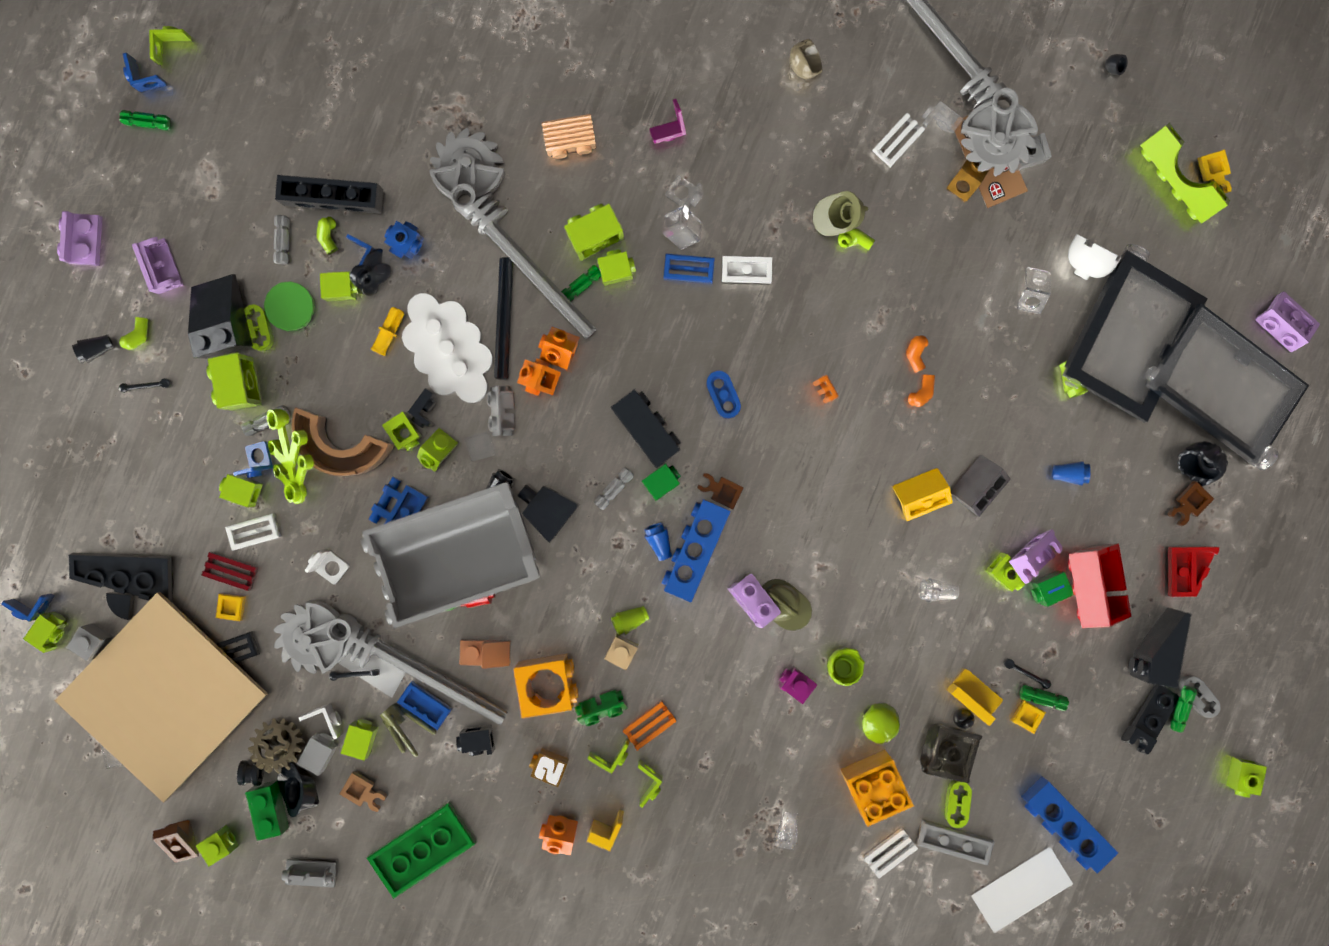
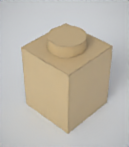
M616 634L604 659L627 671L638 649V644Z

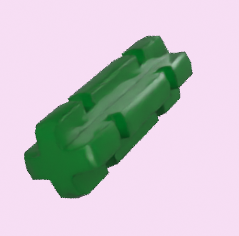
M122 110L119 117L120 122L124 125H136L147 128L158 127L163 130H168L171 122L167 115H155L136 111L133 113L128 110Z
M593 265L587 270L586 274L580 275L569 284L568 289L564 288L561 292L571 302L575 295L578 296L592 285L593 280L597 281L602 277L600 269Z
M1023 685L1019 693L1020 698L1023 700H1033V703L1050 708L1056 706L1055 709L1066 711L1069 706L1067 697L1062 695L1055 696V693L1037 688L1033 690L1031 686Z
M1185 685L1182 688L1181 696L1174 711V717H1172L1170 728L1173 731L1181 733L1185 729V723L1188 720L1197 694V690L1194 687Z

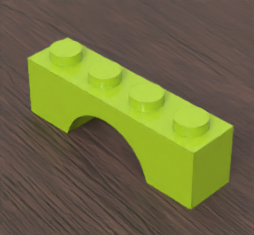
M1169 122L1140 145L1143 148L1141 153L1148 162L1153 161L1157 166L1156 172L1164 182L1168 180L1173 187L1171 191L1176 199L1185 202L1188 206L1186 210L1193 220L1198 219L1202 224L1228 206L1230 199L1216 181L1196 183L1187 179L1182 174L1178 165V155L1184 140Z

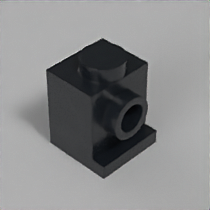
M492 725L462 729L459 737H456L458 752L469 753V756H477L483 754L484 750H486L487 755L493 754L495 744Z

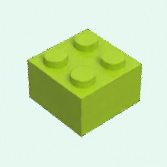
M603 203L598 204L590 209L591 213L583 217L576 215L567 221L568 224L564 226L580 261L624 240L623 230L610 204L605 206Z
M234 353L208 358L209 365L206 367L208 378L212 380L213 390L211 391V398L217 409L235 411L262 406L253 357Z

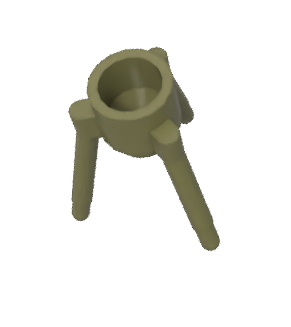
M394 703L380 717L383 719L384 725L388 728L401 753H405V748L400 738L413 756L417 757V751L399 726L406 720L403 716H407L433 735L436 734V731L402 706L398 707Z

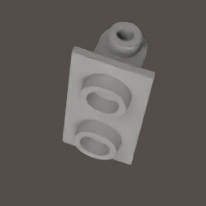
M499 386L490 387V392L487 395L488 406H491V416L488 420L489 430L492 431V436H501V431H503V436H512V431L515 430L514 413H505V409L514 408L513 391H511L510 386H501V391Z
M287 859L286 870L282 872V880L285 881V885L335 887L336 862Z

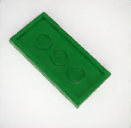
M449 801L368 855L367 860L394 899L474 846L477 842Z

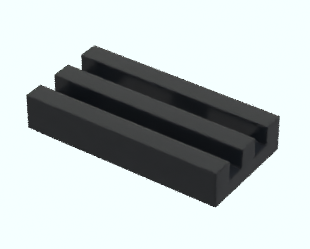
M252 631L216 644L220 648L247 639L248 643L223 651L230 655L250 648V653L233 658L232 660L235 663L260 655L259 650L256 648V640H253L252 636L254 635Z

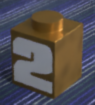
M542 748L539 755L535 753L529 765V768L533 769L530 777L559 787L569 759Z

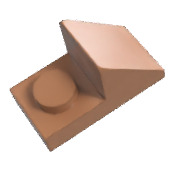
M461 639L459 665L481 666V668L510 666L511 641Z

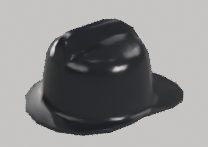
M291 762L289 763L291 769L287 770L285 767H282L281 773L278 774L277 778L279 790L286 804L288 814L291 817H296L300 811L318 806L319 798L315 781L311 777L299 774L297 767Z

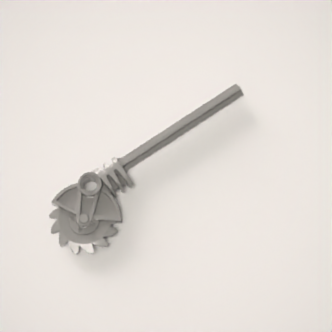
M906 0L971 77V80L960 91L962 95L971 94L968 102L974 100L977 102L961 130V134L968 135L970 138L961 141L962 145L972 152L966 156V159L971 162H981L978 167L980 172L994 167L993 174L998 176L1008 166L1010 172L1014 173L1018 167L1019 159L1024 163H1028L1029 152L1027 147L1035 148L1036 146L1034 139L1031 137V135H1036L1038 132L1033 116L1027 109L1018 104V95L1014 90L1007 88L1004 83H996L999 77L997 75L990 76L992 69L990 67H983L927 0ZM1006 100L1010 107L1002 108L999 106L998 101Z
M466 128L460 132L457 138H455L452 132H449L446 138V146L439 142L436 143V150L440 158H430L432 165L436 168L429 170L435 186L442 194L452 200L456 211L461 213L467 220L472 219V226H479L478 232L481 235L487 234L585 339L590 337L596 328L498 225V222L506 215L508 209L505 206L497 208L500 203L499 200L491 201L493 193L500 186L504 177V169L497 168L495 165L503 163V159L497 153L492 152L498 147L497 144L491 141H483L485 138L484 132H479L469 137L470 132ZM462 195H469L471 197L469 202L464 204L458 202V199Z
M309 600L306 602V607L299 604L294 605L296 613L286 612L281 614V618L286 622L274 628V632L282 634L276 640L274 647H283L282 662L285 663L291 658L293 668L297 672L302 669L303 665L307 671L315 674L317 673L316 666H318L322 674H324L349 653L352 654L351 662L359 658V666L363 668L370 657L376 655L499 725L502 724L508 713L383 643L381 635L371 636V629H367L364 632V626L358 623L355 617L350 614L340 615L333 607L324 602ZM339 623L345 625L347 629L346 633H343L339 630Z

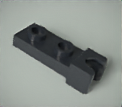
M1155 685L1132 725L1128 726L1122 736V741L1134 744L1139 739L1137 751L1145 755L1150 754L1157 743L1158 735L1177 705L1180 696L1165 686Z

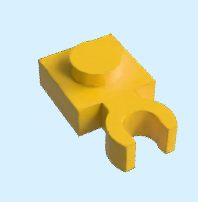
M1225 149L1197 158L1203 182L1209 180L1211 182L1216 181L1218 185L1223 187L1224 193L1231 192V184L1224 177L1231 174Z

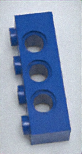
M702 499L701 503L696 502L691 516L695 517L692 525H686L681 536L685 540L681 549L676 548L671 561L675 562L672 571H666L661 584L665 585V592L690 603L692 602L731 512L730 510ZM701 520L711 522V530L706 534L700 533L697 529L698 523ZM691 543H699L701 545L702 551L698 556H691L688 553V546ZM686 565L692 569V574L689 578L683 579L678 575V569L681 566Z
M1043 776L1021 796L1027 802L1024 807L1034 817L1038 814L1044 820L1041 824L1051 835L1056 832L1061 837L1058 842L1069 853L1074 850L1079 855L1076 860L1086 870L1091 868L1098 874L1118 854L1107 840ZM1055 804L1053 812L1046 813L1047 806ZM1072 821L1071 828L1063 831L1065 823ZM1089 839L1088 846L1081 849V843Z

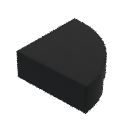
M106 593V600L110 610L119 618L125 620L132 619L134 595Z

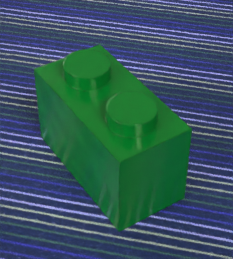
M278 780L262 783L260 786H253L245 792L257 841L280 836L289 828Z

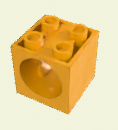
M567 653L519 661L513 668L522 718L573 709L579 694L577 683L572 684V677L575 673L573 659H568ZM539 670H552L553 673L562 678L565 691L562 690L556 699H544L534 692L531 681Z
M882 750L840 769L867 827L914 807L894 760L886 750Z

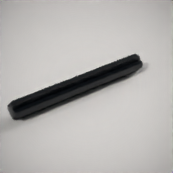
M501 257L499 259L494 377L499 380H506L508 378L513 279V261L509 257Z

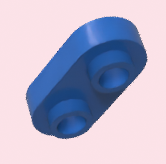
M723 371L711 373L707 378L706 386L717 413L726 419L735 417L740 412L741 403L729 375ZM717 379L722 380L723 387L716 388L714 381ZM725 402L732 403L733 408L731 411L724 409L723 405Z

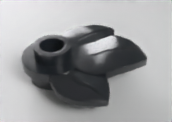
M377 248L367 254L363 264L354 266L350 272V281L367 296L377 293L378 284L385 282L391 273L390 265L382 263L383 249Z

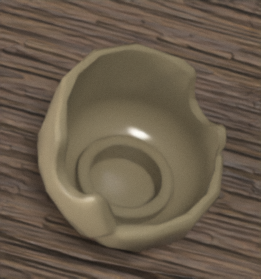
M811 39L803 40L793 46L789 62L792 70L798 77L806 80L822 73V62L817 48Z

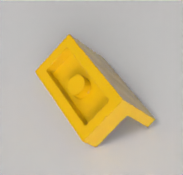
M938 468L893 486L907 521L953 503L950 486Z
M964 669L947 689L950 694L988 726L995 721L996 718L992 714L1003 702V699L968 669Z
M619 809L612 827L593 819L587 842L611 851L623 823L624 811Z

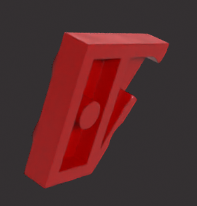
M1168 547V596L1197 597L1202 587V581L1207 577L1211 569L1209 565L1214 555L1219 553V547Z

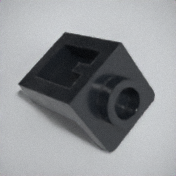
M425 388L408 411L413 416L411 421L421 428L425 425L432 427L434 424L423 415L424 412L429 413L436 404L434 398L437 395L434 392Z

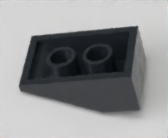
M236 274L191 287L188 337L194 358L208 359L253 347Z
M1172 608L1165 610L1134 651V657H1131L1129 662L1130 676L1146 683L1178 689L1191 613Z

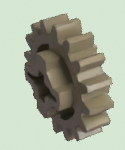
M275 718L272 719L271 725L263 722L262 730L257 728L254 730L257 737H250L249 739L254 744V746L248 747V751L253 754L250 759L256 763L260 770L264 768L269 774L273 768L278 774L281 773L282 767L290 770L289 763H297L296 755L303 753V750L299 748V746L305 744V741L299 738L303 735L302 732L296 729L297 726L293 722L288 725V721L284 718L280 724ZM287 733L290 734L291 739H292V743H289V742L287 741V740H288ZM261 748L265 750V759L262 756Z

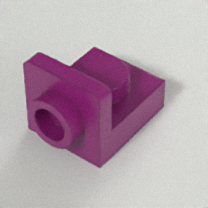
M795 666L790 670L788 668L785 669L779 677L780 689L784 692L786 691L801 704H804L817 687V683Z

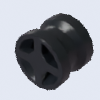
M247 760L240 761L237 770L238 785L245 786L247 783H252L253 786H260L264 777V768L260 770L256 763H249Z

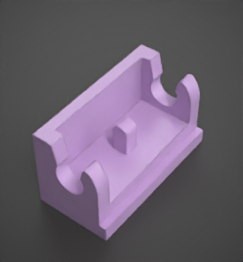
M153 237L132 244L150 292L161 294L184 285L167 239L158 240L157 237Z
M1053 529L1035 536L1009 561L1024 584L1029 583L1033 577L1038 576L1039 571L1055 557L1049 545H1052L1059 554L1063 551L1060 542L1054 535Z

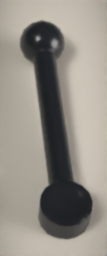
M164 378L160 382L133 385L122 383L119 385V391L126 393L128 390L159 386L169 388L171 381Z
M1012 659L1004 661L1006 668H1013L1042 684L1044 689L1051 687L1050 680H1043L1019 667Z
M380 670L348 673L332 671L329 674V679L336 681L338 678L380 675Z

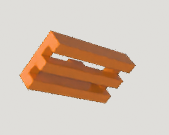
M825 375L813 382L815 387L818 385L821 387L818 391L819 395L825 394L824 404L838 398L839 395L828 376Z
M660 701L625 727L623 732L638 751L677 722V720L665 703ZM662 708L663 713L635 734L631 733V730ZM668 716L669 720L639 742L637 741V738Z

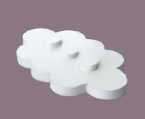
M427 293L415 295L410 299L407 308L412 322L405 327L402 333L404 346L415 353V367L420 372L428 374V383L434 392L440 395H450L456 392L462 400L468 403L481 401L488 392V383L484 374L492 367L493 355L487 346L481 344L482 334L480 329L475 324L467 322L468 315L461 304L455 301L439 304L433 296Z

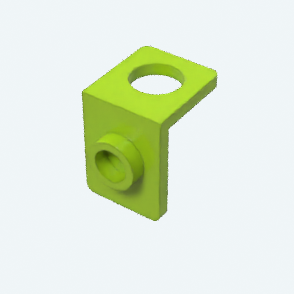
M173 26L149 30L150 59L158 65H163V41H191V36L185 30Z
M628 739L625 740L612 763L591 751L587 759L612 774L617 764L622 766L629 754L625 751L630 741Z
M639 760L637 767L655 780L639 801V806L643 808L649 799L653 801L661 791L659 786L662 783L663 776L645 762Z

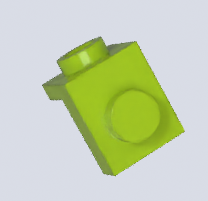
M438 428L420 447L417 458L424 467L436 472L446 457L457 447L458 442Z

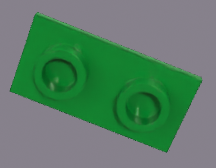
M615 689L599 695L601 705L597 704L595 697L579 702L578 706H575L577 716H582L578 717L577 721L581 725L592 726L599 723L601 718L607 716L614 718L622 715L623 710L628 709L624 701L620 702L624 700L622 691H616Z

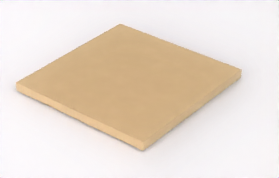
M158 592L55 699V702L164 803L268 693L161 592Z

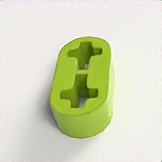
M255 304L248 305L244 311L253 344L252 348L258 351H267L273 346L274 337L270 322L265 314V309ZM253 310L260 313V316L257 317L258 326L255 320L250 319V316L253 315ZM258 330H260L261 336L267 339L263 341V346L256 343V340L259 339Z
M962 779L951 781L947 788L944 815L946 821L954 828L964 827L968 823L972 789ZM959 785H961L966 791L960 794V800L958 801V795L954 792V789H959ZM957 806H959L958 811L962 817H958L957 821H955L951 814H955Z

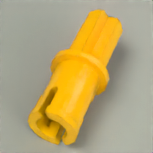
M391 307L382 327H378L380 331L370 348L371 350L383 356L386 355L393 337H397L395 333L404 316L402 310Z

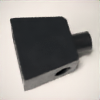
M526 484L518 494V497L528 504L522 514L549 543L580 505L547 486H543L537 493Z

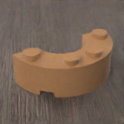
M295 407L292 433L293 431L304 430L308 436L307 444L300 446L299 453L301 455H311L314 461L313 467L324 473L336 476L364 474L375 469L385 461L394 447L392 443L371 435H365L362 441L352 449L340 450L332 445L326 436V417L302 408Z

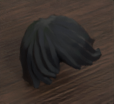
M1199 441L1186 447L1178 455L1179 461H1177V464H1179L1178 468L1182 471V474H1187L1191 477V481H1198L1202 487L1218 481L1225 474L1228 465L1227 455L1221 447L1217 446L1216 443L1212 444L1208 441Z

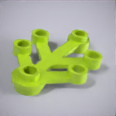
M280 408L269 410L267 412L268 426L272 430L277 429L280 440L268 441L270 454L274 455L281 463L274 465V476L285 485L284 494L288 502H294L295 504L303 503L307 495L306 486L303 484L306 470L312 469L314 466L311 455L307 454L298 457L300 446L307 444V433L304 430L293 431L290 447L285 427L289 423L287 411ZM298 459V469L296 472V463Z

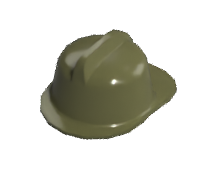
M843 191L827 196L818 202L813 212V223L815 229L820 234L835 236L860 226L864 220L865 212L869 209L867 206H864L863 202L854 193Z
M773 579L762 585L763 589L781 611V614L773 619L775 623L791 631L802 629L809 623L812 616L811 604L794 586L781 579Z

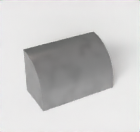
M980 455L953 487L951 494L971 512L980 517L1011 479L1003 468Z

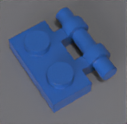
M393 476L389 484H385L382 489L383 494L378 503H374L371 508L373 512L368 520L377 524L382 516L386 519L384 523L386 524L421 512L429 496L409 485L405 486L403 492L398 491L397 488L401 480ZM393 497L397 499V502L390 512L386 507Z

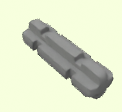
M277 215L274 218V226L277 228L274 229V249L276 252L273 254V261L276 264L288 263L289 254L286 251L289 250V231L287 228L289 227L290 219L285 215Z
M281 405V406H278V407L274 408V409H279V408H280V409H282V410H285V411H287L288 415L290 416L289 411H288V409H287L286 406ZM267 412L253 418V421L249 420L241 425L246 436H251L257 433V430L261 431L269 427Z
M623 468L619 472V476L615 477L602 491L603 494H600L594 500V503L600 509H605L609 505V501L613 500L625 487L624 484L633 478L634 474L628 468Z

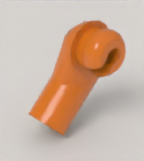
M923 335L915 336L910 341L906 351V356L915 373L926 368L921 354L924 348L928 346V339Z
M923 375L922 388L917 393H910L908 396V402L911 406L921 407L933 397L935 375Z

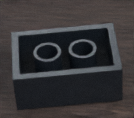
M634 389L611 406V409L653 465L658 468L680 451L678 445L681 442L673 431L668 434L663 426L666 422L659 412L656 411L653 414L648 406L651 405V402L644 392L637 393Z

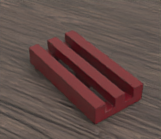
M214 552L208 553L207 557L209 558L205 562V570L202 571L201 576L246 591L251 590L258 569L257 566ZM214 560L249 570L250 574L214 564ZM211 569L247 580V584L213 573Z

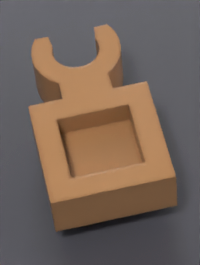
M355 771L351 773L340 792L341 796L360 807L364 801L367 802L369 808L375 812H378L381 806L375 803V798H380L383 801L387 798L385 792L372 790L374 782Z

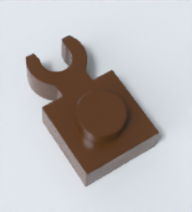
M704 473L703 477L708 478L710 484L708 487L698 485L697 488L702 492H714L711 497L712 500L734 509L744 487L723 477L717 483L710 474Z
M1192 482L1176 499L1181 505L1170 509L1167 515L1174 517L1179 512L1181 519L1177 522V525L1184 526L1188 523L1190 514L1198 517L1214 498L1198 482Z

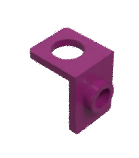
M673 99L677 120L649 129L654 143L672 141L676 137L686 135L683 116L677 99Z

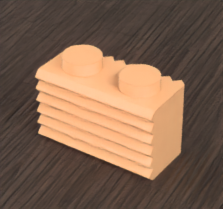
M591 114L542 122L546 151L548 156H553L554 159L565 158L568 156L567 153L577 152L579 155L589 154L592 152V149L597 148Z

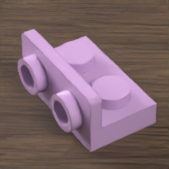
M62 211V217L59 219L61 236L57 246L59 260L69 264L99 266L102 217L99 215L73 214L69 211Z
M1284 291L1278 294L1269 308L1256 318V322L1290 352L1309 343L1320 325Z
M752 574L727 588L759 628L765 627L781 614L780 609Z

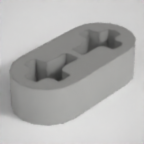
M1183 676L1178 684L1180 693L1183 686L1188 685L1189 682L1196 683L1194 688L1198 693L1193 701L1192 707L1194 710L1207 718L1217 716L1221 705L1207 685L1196 676ZM1202 698L1205 701L1211 702L1209 704L1211 708L1209 711L1204 709L1205 704L1201 701Z

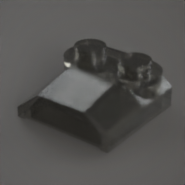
M942 723L932 725L927 732L920 757L922 772L932 776L969 783L979 743L983 736L948 727Z

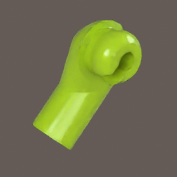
M331 216L322 217L318 221L316 235L327 255L333 254L338 250V247L330 237L331 230L336 227V221Z
M857 228L838 236V244L843 248L859 244L869 250L875 242V239Z
M135 317L134 330L123 335L119 340L122 348L132 350L146 341L148 318Z

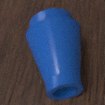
M1084 461L1053 465L1052 479L1081 486L1083 483L1089 484L1090 464H1084Z
M663 522L646 527L644 529L646 533L644 537L657 555L658 560L663 561L672 557L668 529L664 527Z

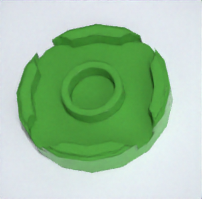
M291 281L281 282L272 287L267 293L264 309L269 322L275 327L285 331H298L310 322L315 312V302L310 291L301 284Z

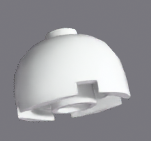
M1076 234L1068 250L1069 262L1076 268L1074 274L1085 280H1088L1089 276L1094 278L1107 276L1115 269L1122 258Z

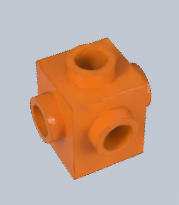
M551 327L548 335L543 334L538 348L542 349L539 359L567 370L575 355L580 337Z
M536 358L535 362L525 360L517 383L526 386L525 391L537 396H539L540 392L553 395L561 372L549 368L550 363L538 358Z
M549 815L547 824L542 823L539 839H543L542 849L552 854L562 853L571 855L578 821L567 819L561 815Z

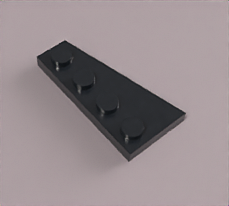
M96 553L69 554V579L100 588L102 586L114 589L115 592L132 594L147 601L156 593L161 592L172 603L171 556Z

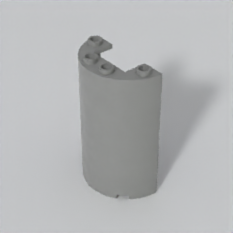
M508 482L362 531L364 538H361L362 547L366 553L369 552L370 556H375L377 561L374 562L375 571L378 577L382 576L384 582L382 586L383 595L386 600H390V603L386 604L388 610H385V616L389 625L393 624V627L397 628L540 578L539 568L534 562L536 557L518 504L513 500L514 494Z

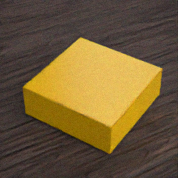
M219 593L215 618L242 621L246 596Z
M1022 699L1011 721L1034 734L1046 712Z

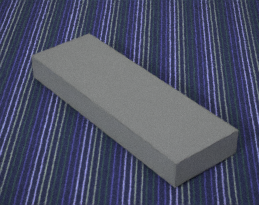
M922 819L915 843L921 847L988 865L995 842L989 838Z

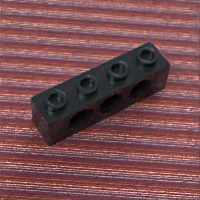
M277 175L275 200L283 206L382 214L384 189L378 183Z

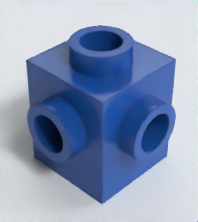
M396 221L394 225H390L385 233L386 240L384 242L390 247L389 252L401 259L403 255L412 259L414 254L416 255L423 244V237L417 232L419 228L408 221H405L404 224ZM403 234H405V239L399 242Z

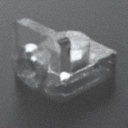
M939 101L935 108L930 105L923 114L924 122L922 127L926 129L931 121L935 119L937 125L942 130L954 133L960 126L963 118Z

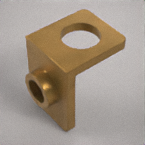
M966 159L947 189L964 201H968L980 186L989 170L980 172L978 167L981 162H971ZM960 180L968 182L970 190L961 191L957 187V182Z

